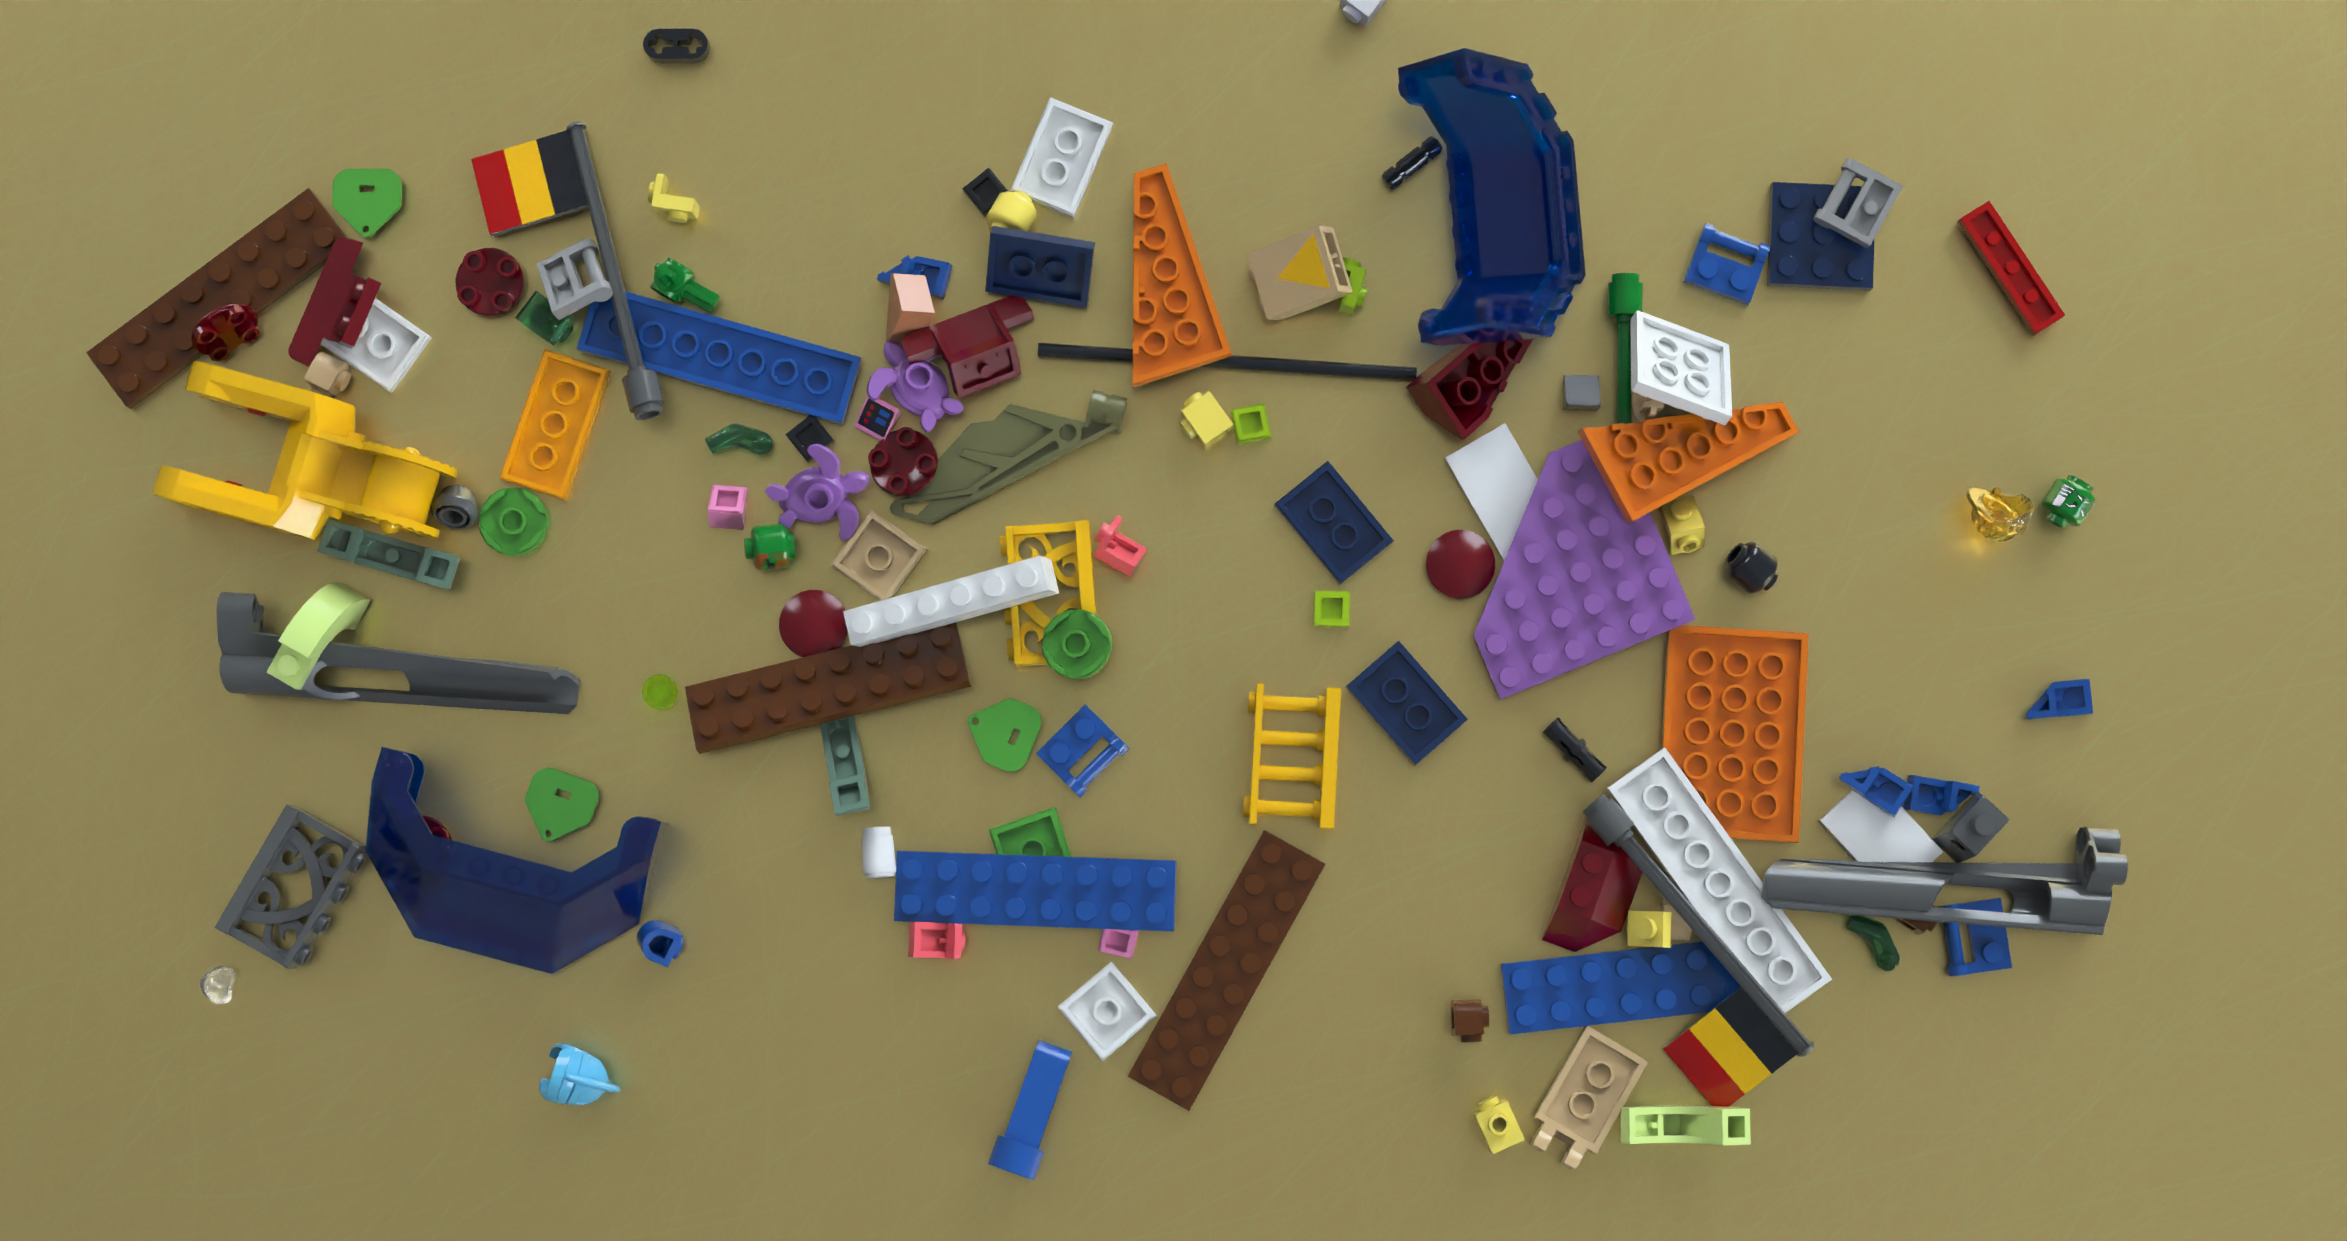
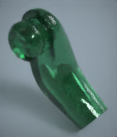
M737 423L729 424L705 438L713 454L723 449L737 446L755 454L764 455L770 452L773 446V441L766 432Z
M1850 915L1846 929L1862 936L1870 943L1879 968L1884 971H1893L1899 964L1900 956L1886 926L1877 920L1865 916Z

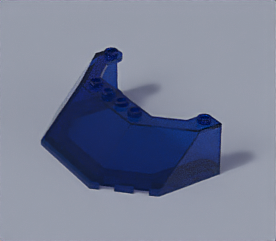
M1462 48L1399 67L1398 90L1401 97L1411 105L1423 107L1446 144V165L1450 184L1449 200L1453 219L1452 234L1456 255L1455 269L1458 278L1457 283L1441 309L1432 308L1422 312L1418 323L1421 343L1445 346L1552 337L1556 329L1554 322L1558 315L1565 313L1573 299L1571 294L1575 285L1581 284L1586 276L1574 140L1568 130H1560L1554 120L1557 114L1545 92L1538 93L1530 80L1534 74L1526 63Z
M387 747L381 748L371 784L365 851L414 938L552 974L640 924L668 822L648 817H633L623 825L616 848L573 872L433 835L417 808L426 775L424 761L412 753Z

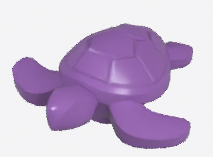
M885 342L884 356L887 362L894 368H879L871 375L867 384V394L872 401H876L885 388L890 387L895 400L904 409L921 417V428L927 433L934 428L936 420L941 419L945 412L949 415H956L963 411V405L960 401L948 398L949 391L946 377L937 365L931 363L933 359L942 357L941 354L909 365L903 348L899 343Z
M820 444L810 445L807 451L820 467H812L799 472L785 487L771 484L767 486L765 493L772 500L779 501V506L784 511L779 515L778 524H783L788 529L796 518L806 522L820 523L838 515L840 520V540H848L853 536L859 523L858 510L847 499L848 494H856L864 490L870 481V476L866 472L861 471L847 473L843 476L839 473L840 461L833 451Z

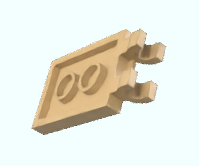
M1585 1026L1534 1115V1118L1542 1122V1124L1532 1137L1529 1145L1541 1152H1545L1553 1136L1570 1145L1559 1163L1570 1170H1576L1586 1150L1593 1154H1597L1621 1112V1107L1625 1105L1648 1061L1590 1026Z

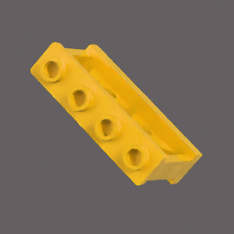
M1089 520L1005 526L1006 535H1000L1001 556H1007L1008 564L1022 561L1023 559L1019 556L1018 552L1020 543L1026 538H1035L1043 544L1047 554L1043 557L1051 559L1055 577L1068 587L1080 588V596L1066 600L1059 607L1056 616L1068 609H1081L1096 614ZM1076 533V540L1065 543L1053 550L1045 536ZM1029 547L1032 551L1031 558L1040 556L1037 550ZM1062 560L1063 568L1066 564L1072 563L1075 566L1074 574L1069 577L1064 576L1060 572L1057 562ZM1032 601L1005 608L1006 625H1012L1013 638L1007 639L1008 660L1014 659L1016 667L1048 665L1043 652L1033 653L1029 651L1024 641L1026 634L1034 631L1038 635L1036 643L1041 642L1044 639L1045 628L1052 619L1043 614ZM1019 605L1032 619L1025 622L1022 626L1020 623Z

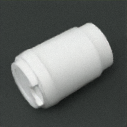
M891 827L863 829V873L867 879L894 877L897 866Z

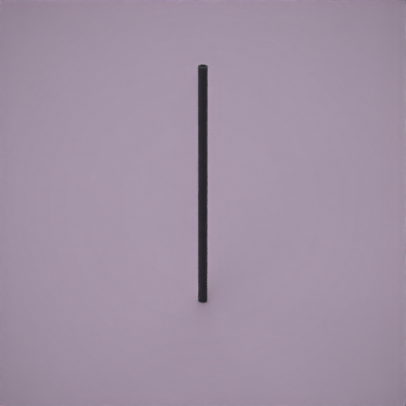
M1052 343L1038 344V356L1133 363V349ZM1231 355V357L1200 366L1413 381L1417 377V367Z

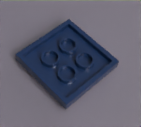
M1772 182L1770 185L1768 245L1771 247L1768 254L1767 286L1871 291L1873 289L1874 240L1867 249L1838 232L1817 224L1813 220L1817 210L1822 209L1835 185ZM1850 186L1835 213L1836 216L1844 220L1862 186Z

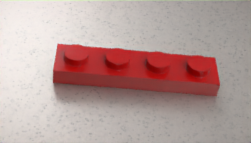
M1987 201L1957 221L2033 336L2066 316L1990 201Z

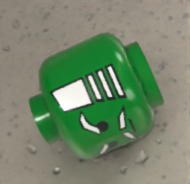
M2068 475L2067 479H2056L2042 502L2043 509L2048 513L2046 520L2061 529H2065L2067 524L2070 526H2080L2095 503V497L2091 493L2093 488L2083 480L2072 475Z

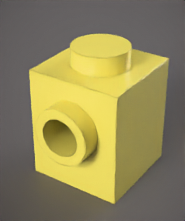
M1210 391L1204 395L1197 392L1183 403L1185 408L1181 410V416L1184 420L1180 422V425L1190 439L1196 437L1204 449L1233 430L1234 424Z
M1493 1096L1477 1104L1479 1110L1472 1114L1490 1153L1495 1154L1525 1140L1508 1100L1502 1099L1498 1101L1497 1096Z

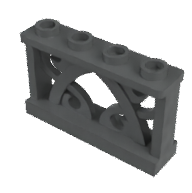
M286 804L214 928L234 937L287 969H297L299 965L303 966L313 952L311 944L316 935H321L331 921V917L328 915L334 904H340L349 889V886L346 884L352 873H358L367 858L364 855L367 846L310 815L300 807ZM304 823L325 836L311 845L298 829ZM326 844H338L343 851V860L335 868L329 866L328 863L329 858L335 854L326 853L319 858L316 854ZM286 851L292 852V859L296 858L299 853L301 854V857L291 865H286L282 859ZM306 864L311 880L312 899L297 907L279 911L280 894L277 886L270 880L273 872H294ZM325 877H332L331 881L326 887ZM262 892H268L271 895L272 902L269 912H265L269 902L262 905L258 901ZM310 915L305 925L299 920ZM248 921L265 924L263 940L242 929L243 923ZM280 923L279 934L284 940H286L285 934L288 930L292 929L296 932V941L292 947L280 949L275 945L272 937L274 924Z

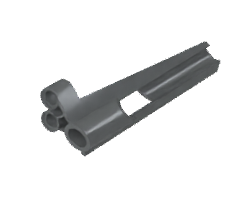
M221 592L218 598L217 632L218 643L222 652L219 665L220 676L225 689L230 693L569 714L577 706L580 680L573 673L565 669H558L559 667L496 660L452 658L329 642L318 658L302 689L296 690L267 673L269 666L282 645L278 641L281 635L265 633L264 607L259 605L257 596L250 593ZM327 666L402 671L405 674L410 685V691L315 685L314 677L318 671Z
M2080 827L2076 836V863L1858 862L1846 860L1780 859L1765 872L1761 898L1771 908L2103 935L2111 905L2113 885H2123L2125 883L2128 862L2126 855L2119 853L2121 839L2118 830ZM1946 884L2006 889L2012 895L2014 901L2013 909L2009 913L1932 907Z

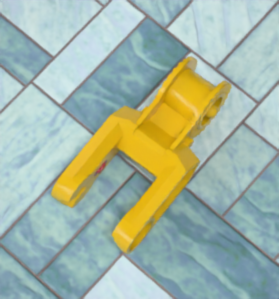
M199 361L192 362L187 378L186 391L199 394V397L216 403L248 410L249 413L263 417L267 415L289 421L287 434L268 494L244 488L242 484L228 480L223 482L178 468L161 465L154 483L152 495L203 511L313 540L316 539L329 517L340 520L342 512L374 524H379L382 532L386 534L404 531L428 539H438L440 531L425 525L439 477L456 479L458 469L448 464L440 463L438 460L422 457L414 447H406L402 450L365 441L366 436L355 433L356 407L351 404L312 391Z

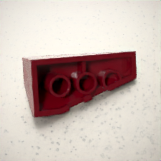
M1515 303L1429 366L1406 388L1425 416L1460 440H1464L1489 418L1493 411L1491 407L1498 394L1505 390L1508 384L1507 378L1515 364H1519L1538 329L1521 303Z

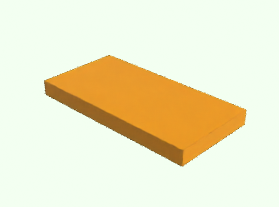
M544 349L499 479L567 501L611 371Z

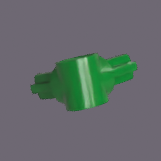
M668 257L664 263H657L655 265L654 281L650 286L652 290L675 303L685 299L707 312H712L716 308L720 298L719 295L695 282V275H693L694 273L690 269Z

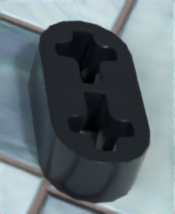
M693 28L654 29L647 33L643 41L645 52L656 63H699L705 60L710 53V43L705 34ZM694 38L702 45V47H697L696 53L693 54L689 48L680 47V45H690ZM658 39H663L666 45H674V47L662 48V53L659 54L651 46L656 45Z

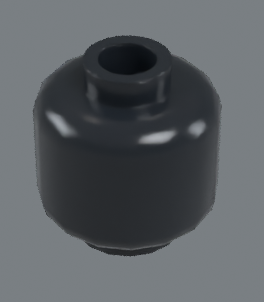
M1755 542L1739 543L1726 557L1727 577L1750 594L1757 593L1762 589L1765 591L1770 589L1778 578L1776 573L1778 566L1776 557Z

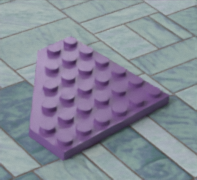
M1582 440L1549 453L1473 635L1500 700L1696 620L1651 513L1649 512L1627 524Z

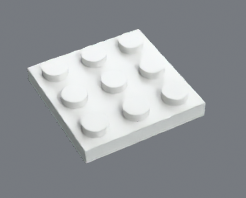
M1637 310L1630 319L1631 391L1663 402L1674 408L1701 416L1704 419L1726 425L1732 417L1729 344Z

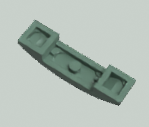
M329 518L317 552L447 590L451 589L460 561V557L453 554L419 546Z
M855 716L820 724L835 816L870 809L868 785Z

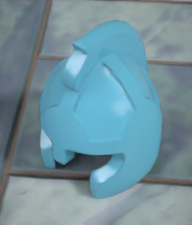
M564 1043L556 1044L550 1050L549 1057L557 1060L550 1080L542 1078L539 1084V1091L544 1099L567 1105H586L597 1100L606 1091L616 1093L621 1090L619 1085L609 1082L606 1069L598 1058Z

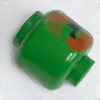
M783 524L754 526L751 530V538H744L745 558L752 559L753 565L758 570L786 568L790 563V559H795L793 532H788Z

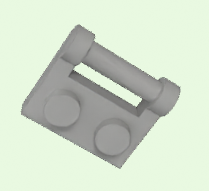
M1846 158L1841 166L1842 174L1822 209L1817 210L1813 220L1817 224L1830 228L1868 249L1903 186L1853 159ZM1859 178L1864 183L1843 220L1836 216L1835 213L1854 179Z
M583 239L537 263L551 311L558 320L595 301H607L613 294L610 283L604 279L597 258L599 250L593 239ZM580 260H584L591 284L584 288L575 264Z

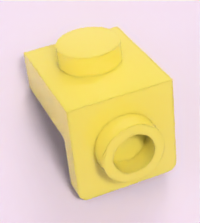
M657 173L656 181L650 183L648 190V202L652 203L651 206L656 213L667 215L668 220L686 223L688 218L698 220L700 206L694 198L668 195L669 180L665 174Z
M1694 495L1674 499L1660 507V514L1669 536V550L1672 555L1691 553L1704 547L1705 525Z
M1628 910V922L1626 924L1627 946L1671 948L1672 912Z

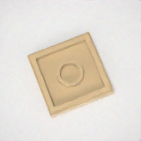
M870 509L853 536L849 538L833 560L831 566L881 601L892 598L897 594L928 550Z

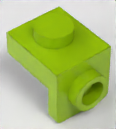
M1343 257L1353 293L1343 296L1339 311L1352 315L1355 305L1362 307L1368 287L1362 286L1367 269L1361 268L1360 262Z

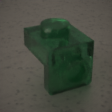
M538 291L533 293L515 317V319L553 346L557 342H564L573 330V326L570 324L574 318L568 315L558 320L551 311L548 299Z

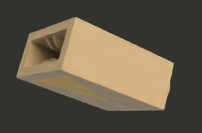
M1317 225L1247 254L1250 261L1249 273L1252 280L1256 283L1260 295L1258 304L1262 313L1266 315V319L1284 320L1353 293L1334 227Z

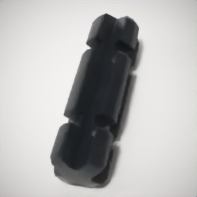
M1434 136L1427 138L1422 142L1420 148L1417 146L1396 162L1395 168L1391 166L1382 174L1384 183L1391 190L1395 189L1403 183V178L1408 179L1426 165L1429 158L1433 159L1441 153L1443 148L1440 142Z

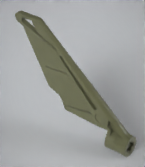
M1093 390L1085 422L1009 404L994 420L971 423L938 459L937 470L932 481L920 492L905 496L903 499L894 500L890 505V511L896 516L934 525L1112 431L1119 432L1126 409L1127 398ZM932 501L918 515L904 511L903 505Z

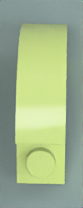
M333 582L321 588L300 608L278 640L282 645L269 666L267 673L294 689L301 690L329 642L345 629H356L371 599L340 582Z
M1691 1105L1621 1107V1143L1751 1145L1750 1108Z

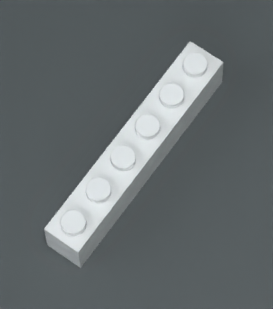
M1037 556L846 610L843 613L851 645L863 647L872 643L927 631L1059 594L1051 559Z

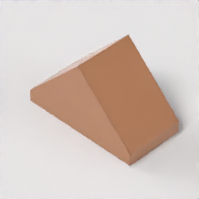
M890 274L886 341L902 343L905 335L928 327L935 314L925 275Z

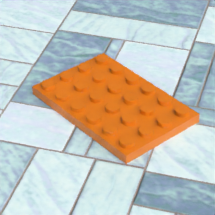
M1681 625L1667 631L1661 749H1667L1731 839L1799 843L1809 633Z

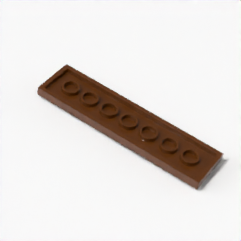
M308 188L86 353L124 405L131 409L192 364L193 361L204 355L193 347L191 335L196 324L205 315L219 307L230 304L247 305L258 315L324 266L334 242L338 238L348 237L314 192Z
M955 622L863 647L851 645L686 686L685 691L697 752L702 754L971 687L958 626Z
M1266 830L1263 831L1128 1075L1129 1078L1190 1111L1322 872L1325 863Z

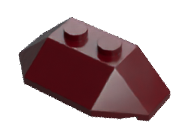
M1586 816L1541 939L1572 952H1577L1622 932L1628 910L1631 907L1643 873L1621 846L1617 847L1614 843L1607 846L1585 821L1588 819Z

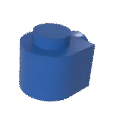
M652 920L642 925L639 929L637 943L647 959L668 967L672 958H677L681 952L683 935L675 926L662 921Z

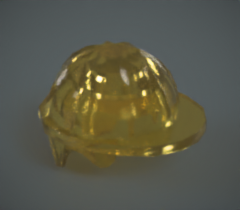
M1974 486L1967 491L1966 496L1973 507L1971 512L1973 524L1978 533L1982 534L1985 538L2001 542L2025 532L2027 523L2034 511V504L2027 496L2023 494L2012 497L2005 496L1998 487L1989 491Z

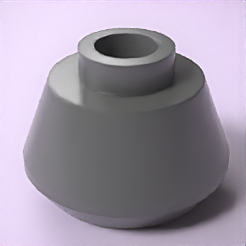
M459 484L443 488L433 499L430 507L436 521L451 529L466 528L475 523L478 518L474 494L467 487Z

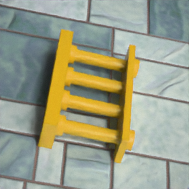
M1257 683L1256 691H1249L1248 712H1255L1251 794L1243 798V817H1249V825L1257 824V814L1312 817V821H1319L1318 829H1334L1341 688L1327 687L1325 695H1319V698L1263 695L1264 684ZM1263 709L1318 712V716H1324V730H1317V733L1262 730ZM1261 744L1316 747V751H1322V765H1315V768L1260 765ZM1259 779L1314 782V786H1321L1320 800H1313V803L1258 800Z

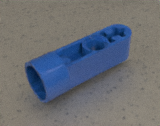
M1041 1040L1038 1041L1005 1136H997L988 1161L989 1165L1035 1180L1044 1151L1038 1148L1072 1051Z

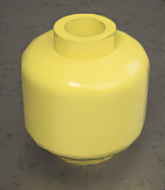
M1018 190L1002 192L998 195L986 216L989 231L991 232L992 226L1029 231L1037 218V211L1032 204L1031 197L1026 193Z

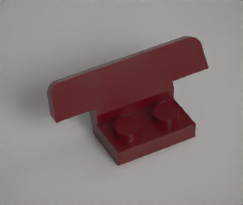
M345 237L338 238L334 242L289 346L288 353L293 360L310 367L323 338L351 349L355 346L381 286V282L368 277L365 280L351 274L364 244L363 242Z
M1008 296L907 334L902 340V348L909 365L941 354L948 366L953 391L958 398L1022 374L1015 342L1008 329L1034 319L1033 311L1023 297Z

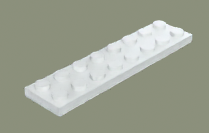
M1662 748L1606 788L1615 802L1634 822L1633 827L1679 891L1785 1013L1832 980L1783 910L1771 908L1761 898L1763 882L1666 748Z

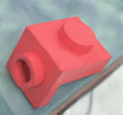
M1117 515L1110 525L1104 523L1099 530L1095 541L1100 544L1094 557L1107 563L1114 569L1131 576L1142 560L1147 548L1117 532L1123 520L1122 517Z
M910 922L908 957L960 959L961 952L965 946L962 924Z

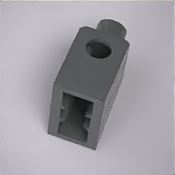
M1977 792L1975 795H1971L1934 835L1932 840L1956 863H1960L1978 855L2006 825L2009 818L1984 795ZM1953 840L1960 843L1963 847L1960 848Z

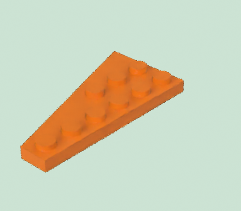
M1167 163L1134 173L1133 388L1231 357L1232 354Z
M1783 402L1733 409L1732 417L1726 425L1704 419L1695 414L1647 419L1635 423H1617L1605 427H1587L1577 432L1624 519L1629 524L1797 434L1799 430Z

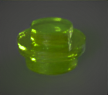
M662 674L653 675L648 678L642 688L644 701L655 709L670 707L675 702L678 694L676 683L670 677Z

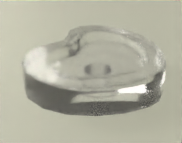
M217 966L207 972L200 981V987L205 997L218 1004L230 1001L233 994L231 986L236 978L235 971L226 966Z

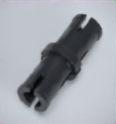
M1559 717L1542 732L1563 752L1564 755L1562 757L1567 762L1570 760L1589 779L1590 783L1606 770L1607 766L1585 746L1587 742L1583 738L1579 740Z

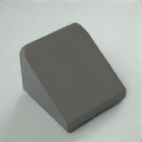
M1564 375L1563 410L1598 411L1601 407L1599 376Z

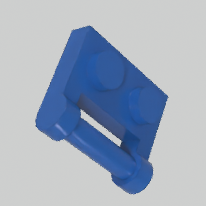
M1705 223L1683 282L1749 305L1771 246L1764 243L1759 245L1717 231L1714 225ZM1709 243L1754 258L1751 267L1706 251Z
M1085 704L1036 754L1081 798L1088 791L1086 787L1119 754L1123 756L1129 750V747ZM1103 737L1109 745L1075 778L1069 770Z
M2001 898L1938 906L1943 908L2003 912ZM1944 922L1950 965L1947 966L1949 976L2012 968L2006 927L1966 924L1972 962L1964 963L1958 923Z

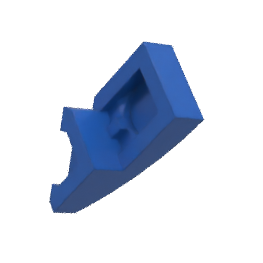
M907 255L901 259L902 263L886 273L883 271L878 274L877 280L887 285H890L891 273L925 275L930 295L944 299L952 265L949 262L920 256L911 258Z
M2090 679L2053 682L2026 714L2027 719L2093 714Z
M1879 766L1853 773H1842L1839 777V780L1850 789L1894 818L1914 789V786L1885 768H1879Z
M1908 775L1907 782L1914 786V789L1905 801L1904 809L1932 815L1952 813L1962 801L1970 795H1975L1979 791L1980 786Z

